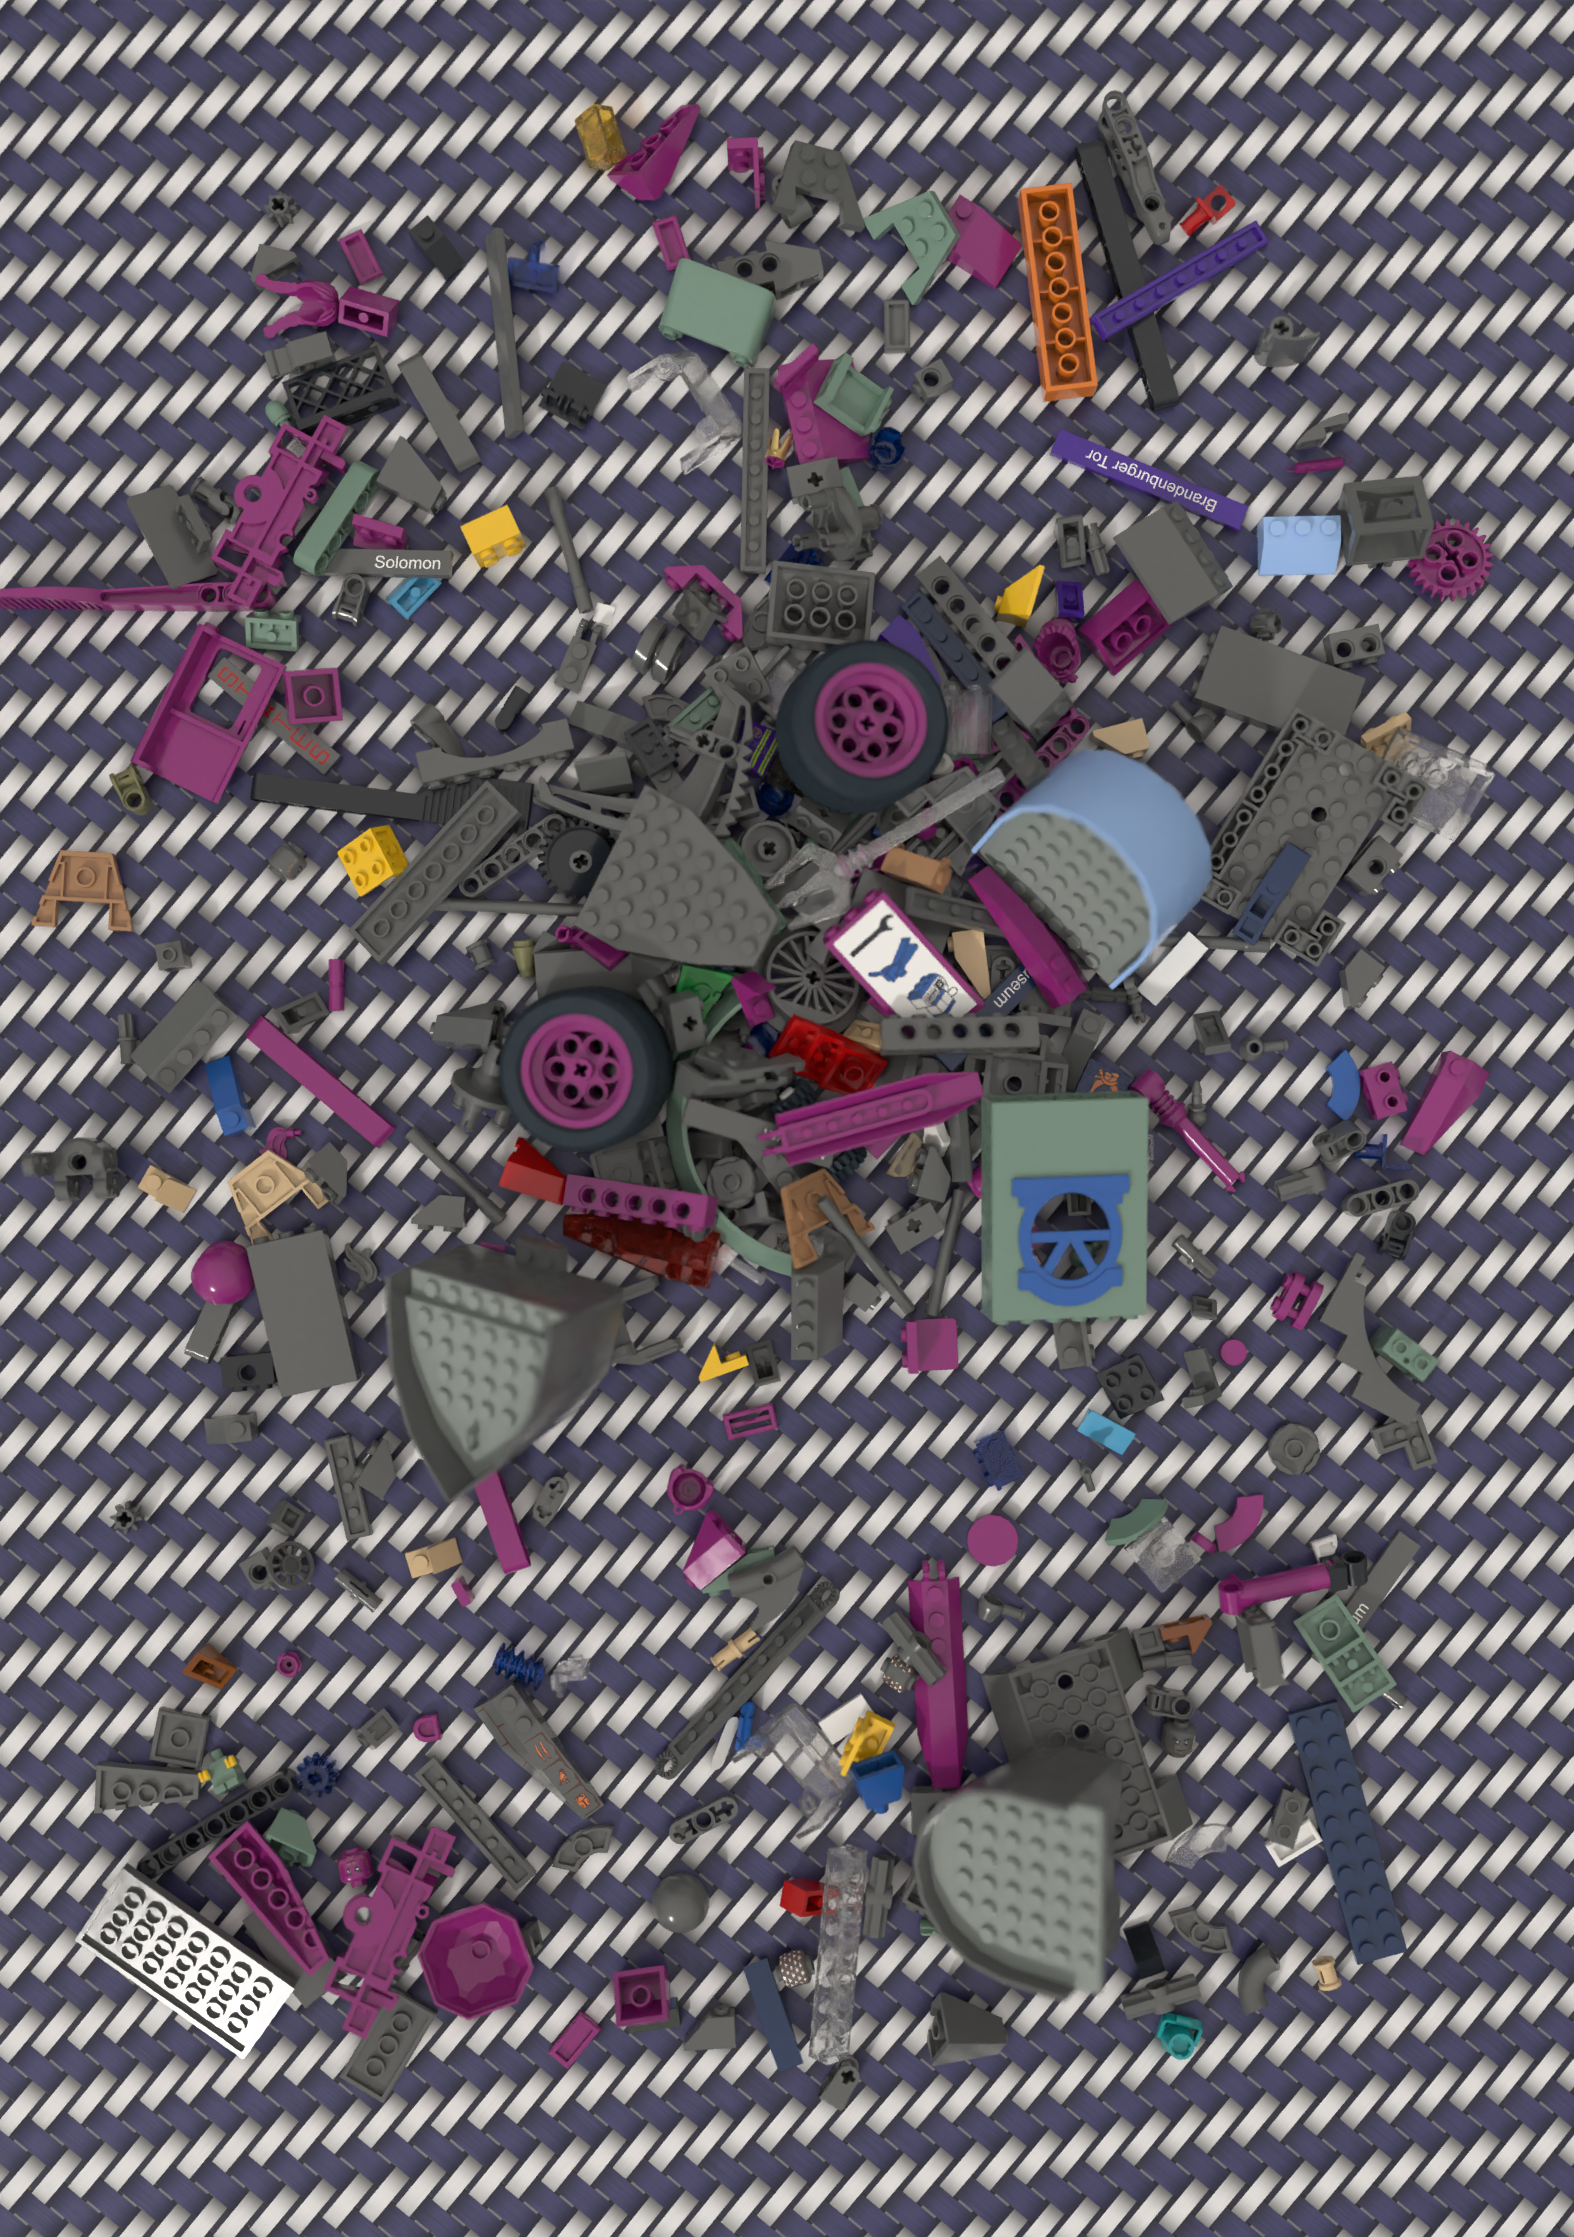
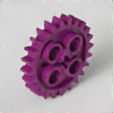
M1446 519L1444 526L1435 521L1424 557L1422 559L1409 560L1407 563L1408 568H1413L1410 571L1409 577L1417 576L1414 586L1424 585L1421 593L1429 589L1431 591L1430 598L1440 594V601L1443 602L1445 596L1449 595L1451 602H1454L1456 595H1459L1464 600L1467 592L1474 595L1476 587L1482 588L1483 580H1487L1490 575L1488 571L1491 570L1493 563L1489 561L1492 560L1494 555L1487 552L1491 544H1483L1486 535L1477 536L1478 527L1470 531V523L1467 522L1464 527H1461L1459 519L1456 520L1454 525H1451L1449 519ZM1453 540L1457 542L1459 546L1453 547L1450 544H1448V541ZM1432 554L1436 556L1437 560H1429L1426 555ZM1463 561H1471L1474 566H1466ZM1448 574L1453 580H1445L1441 575Z

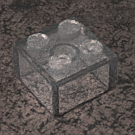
M1164 1516L1152 1530L1149 1528L1137 1536V1540L1130 1542L1124 1547L1126 1552L1161 1593L1201 1560Z

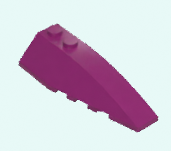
M984 867L968 880L1052 1009L1070 1003L1087 989L1088 980L1062 940L990 867Z
M248 1820L212 1852L208 1858L310 1977L330 1959V1956L283 1860Z

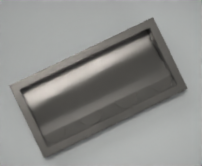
M582 949L534 952L538 1000L556 991L584 986L613 988L633 996L636 1000H641L642 997L637 990L638 986H635L632 982L631 954L633 952L627 951L628 956L612 971H608Z

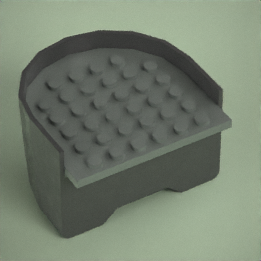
M1038 1747L955 1790L938 1802L920 1826L913 1859L920 1901L939 1936L969 1966L1004 1984L1064 2003L1077 1989L1097 1995L1103 1992L1104 1959L1115 1949L1120 1938V1895L1114 1887V1827L1121 1806L1122 1765L1119 1759L1072 1747Z

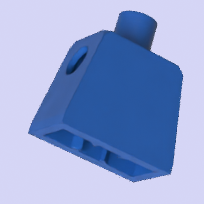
M895 1750L850 1765V1773L866 1809H874L875 1813L884 1814L889 1810L888 1804L901 1799L904 1766Z

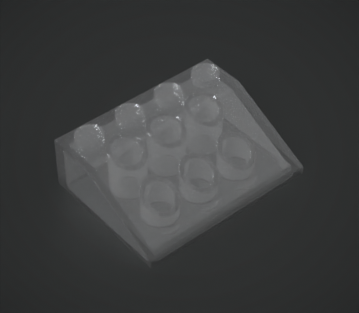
M1400 726L1395 730L1382 755V759L1388 760L1432 786L1410 823L1454 842L1495 776L1487 764Z

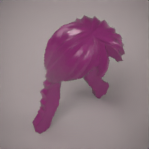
M262 273L256 276V283L259 286L275 293L297 296L298 299L304 302L299 311L288 313L285 317L278 319L276 323L266 326L263 329L265 332L264 336L273 338L280 330L295 327L299 324L315 327L328 326L339 316V296L334 286L330 283L311 279L299 283H289L288 281L281 282L280 280L272 281Z

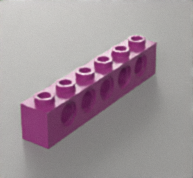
M567 1174L563 1205L572 1206L571 1211L587 1213V1209L595 1210L594 1215L610 1217V1212L618 1213L617 1219L633 1221V1217L637 1216L642 1217L641 1223L656 1225L657 1220L665 1221L664 1226L680 1229L681 1224L689 1225L688 1230L704 1232V1228L714 1229L719 1197ZM593 1191H595L596 1198L592 1202L591 1194ZM618 1194L619 1202L615 1206L614 1198ZM639 1198L642 1199V1207L640 1209L637 1207ZM663 1202L666 1203V1210L664 1213H662L660 1210L661 1204ZM688 1205L690 1213L685 1217L684 1209Z

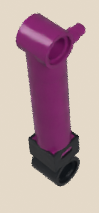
M1351 1550L1344 1552L1340 1558L1337 1554L1319 1557L1320 1563L1244 1581H1241L1236 1574L1232 1573L1229 1575V1579L1222 1580L1218 1584L1220 1610L1227 1615H1238L1243 1613L1248 1606L1326 1588L1333 1593L1346 1590L1348 1586L1357 1587L1365 1585L1368 1581L1367 1556L1361 1551Z

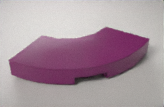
M1262 1493L1236 1496L1235 1508L1231 1516L1224 1522L1214 1525L1218 1552L1227 1551L1239 1546L1254 1532L1262 1516L1264 1502Z

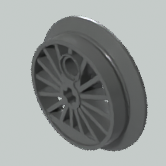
M798 926L780 931L779 934L771 937L757 966L751 967V971L754 970L774 986L795 985L778 995H775L774 990L766 993L775 1018L768 1020L767 1023L780 1033L783 1032L793 1014L840 1033L854 1021L858 1015L856 1009L864 1000L865 988L850 972L829 974L844 966L840 961L827 968V966H822L805 953L810 946L809 940H814L820 933V929ZM795 941H802L803 956L797 948ZM787 945L796 961L784 953L781 948ZM831 951L828 956L829 960L834 955ZM776 956L790 968L773 964L774 957ZM771 971L791 978L771 979ZM812 971H814L811 977V983H813V985L810 984V979L807 978L812 973ZM851 980V987L832 981ZM832 990L850 995L848 1002ZM799 991L791 1002L783 1000L786 996ZM804 995L802 1005L796 1004L801 996ZM827 998L843 1010L836 1014ZM810 999H811L812 1008H809V1007H808V1004H809V1000H810ZM819 1001L823 1006L824 1010L826 1011V1013L820 1011Z

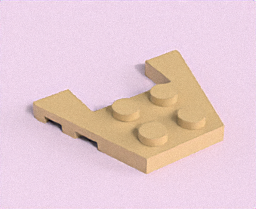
M270 1149L228 1181L232 1196L242 1216L247 1235L250 1237L252 1244H254L253 1239L268 1236L269 1240L275 1239L260 1220L298 1190L302 1189L317 1209L328 1202L323 1196L320 1187L316 1183H311L304 1175L302 1169Z

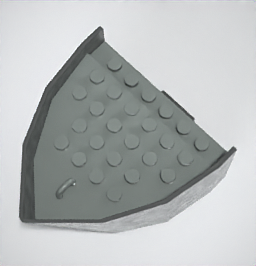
M524 1235L516 1239V1256L476 1244H462L386 1276V1318L391 1376L407 1433L442 1495L449 1503L455 1502L576 1412L610 1370L622 1319L623 1288L567 1272V1246Z

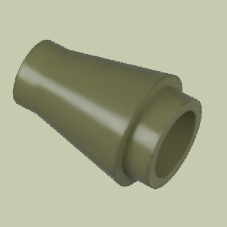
M534 939L513 941L514 947L512 951L520 977L534 976L535 962L534 955L532 954V950L535 947Z

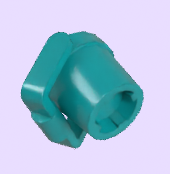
M1162 2014L1155 2037L1160 2038L1163 2048L1174 2058L1185 2060L1193 2054L1194 2046L1197 2047L1203 2032L1202 2022L1178 2014Z

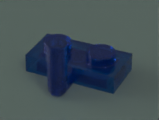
M538 240L531 245L529 260L515 257L508 258V275L511 286L557 293L560 265L539 262L540 252L545 248L544 241Z

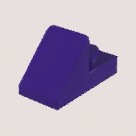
M1056 581V608L1053 619L1063 618L1069 619L1072 623H1079L1085 614L1082 582Z

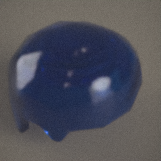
M882 427L871 436L867 444V453L870 461L877 468L891 470L902 462L906 447L902 444V433L893 427Z
M770 779L761 782L756 791V799L759 809L765 814L773 817L782 816L793 806L795 796L790 794L788 787L781 781Z

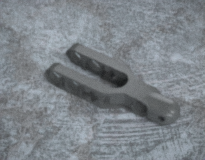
M1117 90L1110 91L1104 97L1102 112L1097 121V130L1120 185L1130 197L1137 216L1144 223L1150 239L1156 245H1163L1169 242L1171 221L1164 207V198L1155 179L1151 156L1125 95ZM1111 99H1117L1121 103V108L1116 111L1111 110L1107 102ZM1103 118L1106 119L1109 128L1102 124ZM1123 122L1130 125V127H1131V132H1130V133L1127 134L1126 128H1125V125H1123ZM1113 141H1115L1119 151L1113 149ZM1151 204L1155 206L1156 210L1150 211L1145 205Z

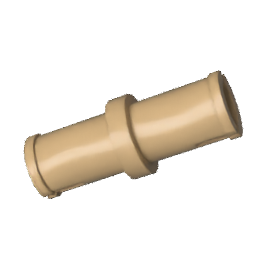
M749 1627L748 1630L735 1640L730 1639L727 1642L728 1645L714 1656H711L710 1660L714 1666H717L718 1671H721L722 1668L738 1657L740 1659L743 1656V1652L761 1639Z

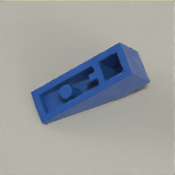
M226 1056L205 1064L215 1111L224 1136H234L256 1128L231 1057Z

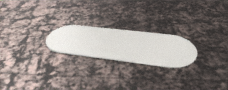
M737 1717L730 1718L725 1725L711 1762V1767L714 1770L721 1768L725 1762L738 1728L739 1720Z

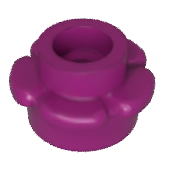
M295 1652L282 1653L277 1659V1670L283 1676L293 1677L302 1668V1661L299 1660V1655Z

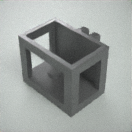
M1421 476L1344 483L1335 515H1341V545L1346 566L1367 564L1369 569L1376 568L1377 563L1383 562L1385 567H1391L1393 561L1422 559L1424 557L1434 522ZM1416 506H1417V510H1418V513H1419V517H1420V518H1416V514H1415V508H1416Z

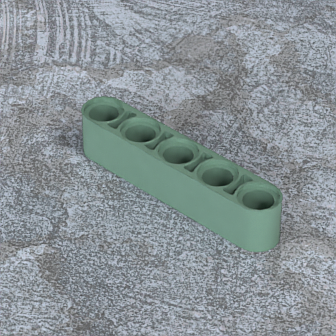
M359 460L351 465L298 546L293 558L295 565L316 576L323 574L354 527L352 525L354 514L361 515L378 490L379 485L376 480L381 472L380 470Z

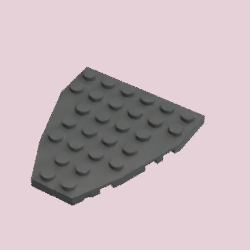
M645 785L574 925L618 950L693 964L757 966L781 919L775 910L770 907L767 898L763 892H760L748 870L727 847L723 846L714 836L715 834L704 825L692 809Z

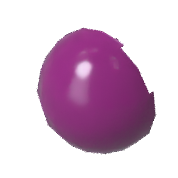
M217 1241L208 1246L200 1255L191 1271V1282L196 1293L203 1300L215 1305L231 1304L245 1299L255 1287L247 1249L233 1241Z

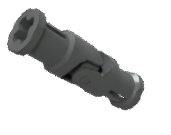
M203 477L197 478L192 484L189 492L191 498H198L206 503L210 510L218 512L222 517L236 525L243 509L237 507L234 497L229 496L220 488L215 489L207 484Z

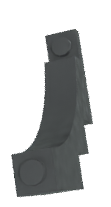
M1356 1252L1352 1254L1317 1321L1345 1335L1333 1358L1360 1372L1349 1396L1409 1427L1410 1423L1415 1424L1420 1416L1421 1410L1418 1409L1420 1403L1406 1395L1388 1378L1372 1352L1364 1321L1366 1286L1354 1281L1355 1277L1360 1278L1366 1268V1264L1363 1262L1366 1257Z

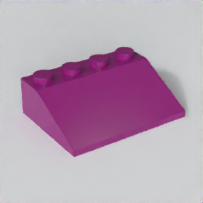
M835 359L818 360L782 393L790 433L793 435L792 442L797 465L836 456L839 466L874 459L869 434L864 437L859 436L813 403ZM852 360L850 366H852V367L854 368V364H853V360ZM789 364L778 366V374Z

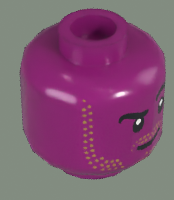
M362 1846L343 1851V1856L337 1861L341 1881L345 1884L351 1883L352 1888L367 1884L366 1878L371 1877L374 1873L370 1852L363 1850Z

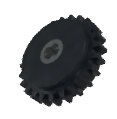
M568 818V825H564L560 821L558 822L560 827L558 830L553 827L550 828L552 832L551 837L543 836L547 843L546 845L539 844V848L543 853L537 854V858L543 861V863L538 864V868L541 871H545L541 874L544 880L549 879L547 885L550 888L555 886L554 890L557 894L564 890L565 898H569L571 893H573L576 900L579 899L580 894H583L587 899L614 847L612 845L616 841L613 837L608 838L611 833L607 829L602 831L603 827L595 825L594 827V824L589 822L585 824L584 820L579 818L577 823H574L571 818ZM580 855H582V856H583V859H582V860H581V859H578V860H577V863H576V862L574 861V858H575V857H576V858H579Z

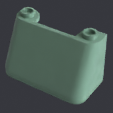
M682 258L674 274L659 324V332L670 340L682 338L683 334L729 351L736 365L744 368L747 366L754 368L776 313V297L771 291L698 262Z

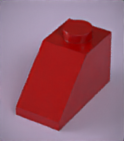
M803 1878L785 1880L779 1906L801 1918L836 1913L841 1887Z

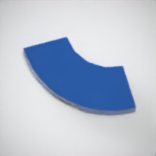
M1343 1050L1325 1068L1331 1076L1333 1085L1331 1096L1326 1105L1342 1121L1350 1118L1357 1106L1360 1095V1077L1357 1066L1350 1054Z

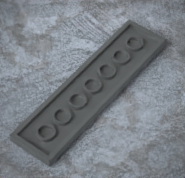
M486 780L348 931L378 963L384 965L515 824L522 814Z

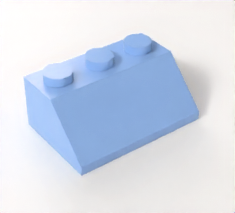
M1341 515L1263 517L1257 525L1258 576L1334 575L1341 545Z

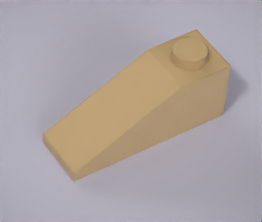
M967 928L950 930L951 937L947 938L948 952H953V956L983 1000H985L991 994L984 934L983 932Z

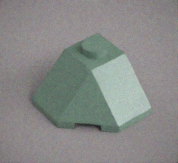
M281 1807L265 1840L283 1860L286 1867H292L294 1862H301L303 1867H311L317 1850L306 1820L295 1810H286Z

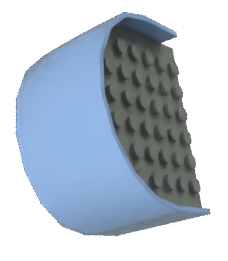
M1080 750L1058 762L1048 772L1050 776L1025 793L1006 811L971 851L975 854L979 850L976 855L1034 913L1039 915L1051 930L1055 931L1108 984L1113 981L1109 985L1113 990L1148 958L1200 901L1212 879L1211 850L1197 816L1177 791L1152 770L1140 762L1113 751Z

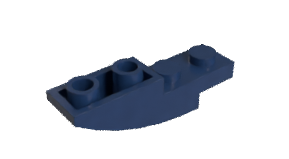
M1289 842L1253 894L1232 933L1253 946L1257 944L1280 904L1286 899L1310 860L1311 855Z

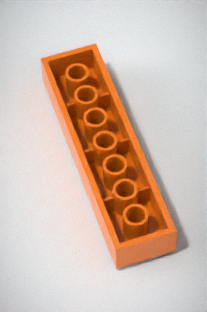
M1072 183L1021 189L1018 198V209L1043 402L1094 396L1098 383Z

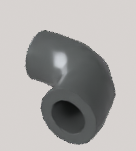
M1269 1944L1248 1956L1239 1972L1237 1991L1245 2015L1269 2005L1263 1990L1264 1982L1270 1974L1280 1970L1277 1954Z

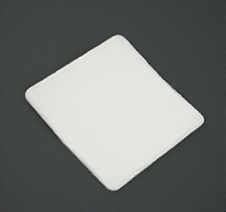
M598 602L593 621L611 625L615 607Z

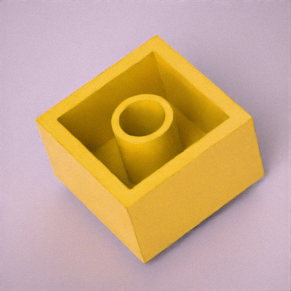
M508 505L460 526L480 568L484 566L486 568L492 567L499 563V559L507 555L509 557L516 556L522 552V548L526 547Z

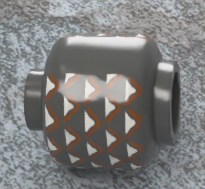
M898 1654L893 1656L892 1659L887 1657L880 1668V1671L884 1672L882 1676L883 1683L899 1693H904L906 1690L911 1691L920 1676L914 1666L907 1665Z
M803 1949L783 1953L779 1958V1965L775 1966L779 1982L784 1981L788 1988L808 1984L812 1979V1975L815 1974L812 1956L810 1953L806 1954Z

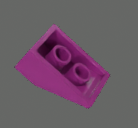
M959 195L948 215L958 230L960 237L948 255L947 260L993 289H996L1022 248V244L984 209L964 196Z

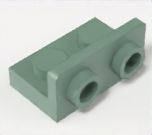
M253 609V612H250L245 617L246 647L298 651L301 615H294V612L290 610L269 613L268 609Z

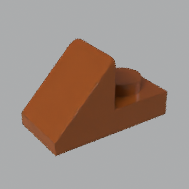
M1202 1614L1157 1626L1163 1641L1167 1640L1169 1643L1182 1640V1636H1185L1188 1649L1194 1654L1211 1627L1212 1621L1207 1614Z

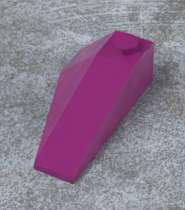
M698 104L681 105L659 125L660 131L651 135L649 138L645 137L640 141L642 147L633 155L629 152L624 155L608 173V178L638 200L653 201L658 199L672 178L701 109Z

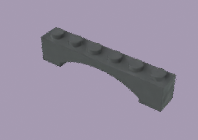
M565 718L543 723L542 730L530 741L514 750L495 756L481 758L458 757L442 752L441 747L416 752L415 754L424 788L429 787L433 790L444 787L446 782L455 781V784L470 781V777L480 775V778H486L495 775V771L505 769V772H513L519 770L521 765L529 763L530 766H539L544 764L545 760L555 758L556 761L570 758V754L574 753V745L568 721Z

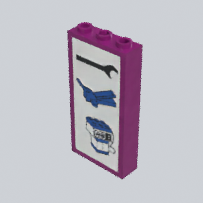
M882 887L869 891L864 896V902L857 908L855 906L850 908L843 917L845 919L838 925H831L824 932L825 937L822 940L825 946L889 1015H900L901 1019L911 1018L912 1015L925 1014L927 1018H937L939 1014H952L953 1017H963L967 1013H977L986 1005L979 994ZM903 1029L912 1039L913 1033L909 1029ZM927 1029V1035L930 1038H939V1033L936 1029Z

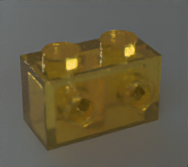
M592 104L574 120L589 168L608 171L627 155L611 106Z

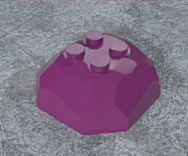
M480 1902L434 1919L417 1954L435 2005L466 2020H471L518 2003L534 1968L516 1917L510 1912L486 1902Z

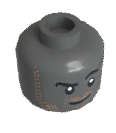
M285 843L281 844L268 859L271 865L269 869L283 882L286 879L293 881L307 866V862L303 858L306 853L295 843L292 846Z
M1174 1718L1167 1720L1163 1725L1161 1746L1166 1750V1753L1172 1757L1183 1758L1194 1750L1196 1728L1188 1719Z

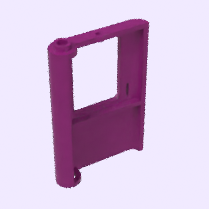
M205 622L204 625L198 624L130 761L207 800L219 804L282 678V671H285L287 666L220 635L218 627ZM221 650H227L261 667V671L231 729L223 728L192 712V706Z

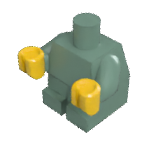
M220 1748L211 1752L214 1762L209 1764L207 1769L198 1773L201 1783L211 1780L216 1795L226 1794L248 1782L242 1767L239 1765V1759L234 1755L223 1756Z

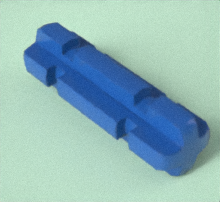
M746 1701L740 1709L742 1714L739 1716L738 1739H736L735 1750L740 1753H748L750 1741L748 1739L751 1738L752 1715H754L755 1703L752 1701Z

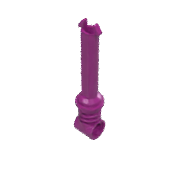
M1146 1069L1130 1085L1129 1090L1148 1097V1107L1153 1109L1154 1114L1158 1113L1159 1124L1161 1126L1173 1127L1226 1185L1224 1190L1235 1192L1236 1190L1231 1184L1237 1178L1242 1183L1245 1182L1244 1172L1238 1173L1186 1116L1185 1103L1174 1099L1172 1094L1169 1095L1170 1092L1165 1090L1164 1080L1155 1071Z

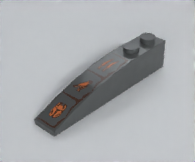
M516 1678L474 1708V1711L501 1749L583 1820L605 1805Z

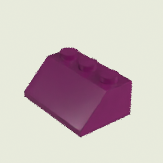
M1135 579L1081 626L1078 631L1087 648L1110 674L1115 676L1171 625L1168 624L1144 585Z

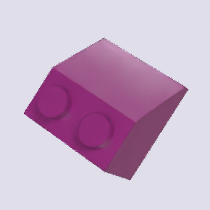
M664 1965L613 1972L617 2028L669 2020L671 2004L669 1972Z

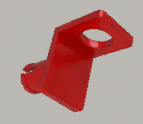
M1219 185L1203 200L1198 196L1196 198L1197 209L1179 225L1190 237L1204 222L1210 221L1213 225L1216 224L1236 205V202L1224 187ZM1216 196H1223L1226 199V205L1220 211H1216L1211 207V202Z

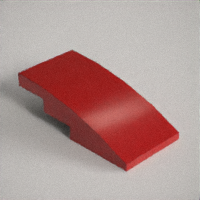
M793 1014L769 1053L770 1059L789 1053L805 1060L803 1071L796 1072L793 1067L795 1074L815 1080L820 1088L844 1096L871 1089L888 1064L887 1059L865 1046L823 1025Z

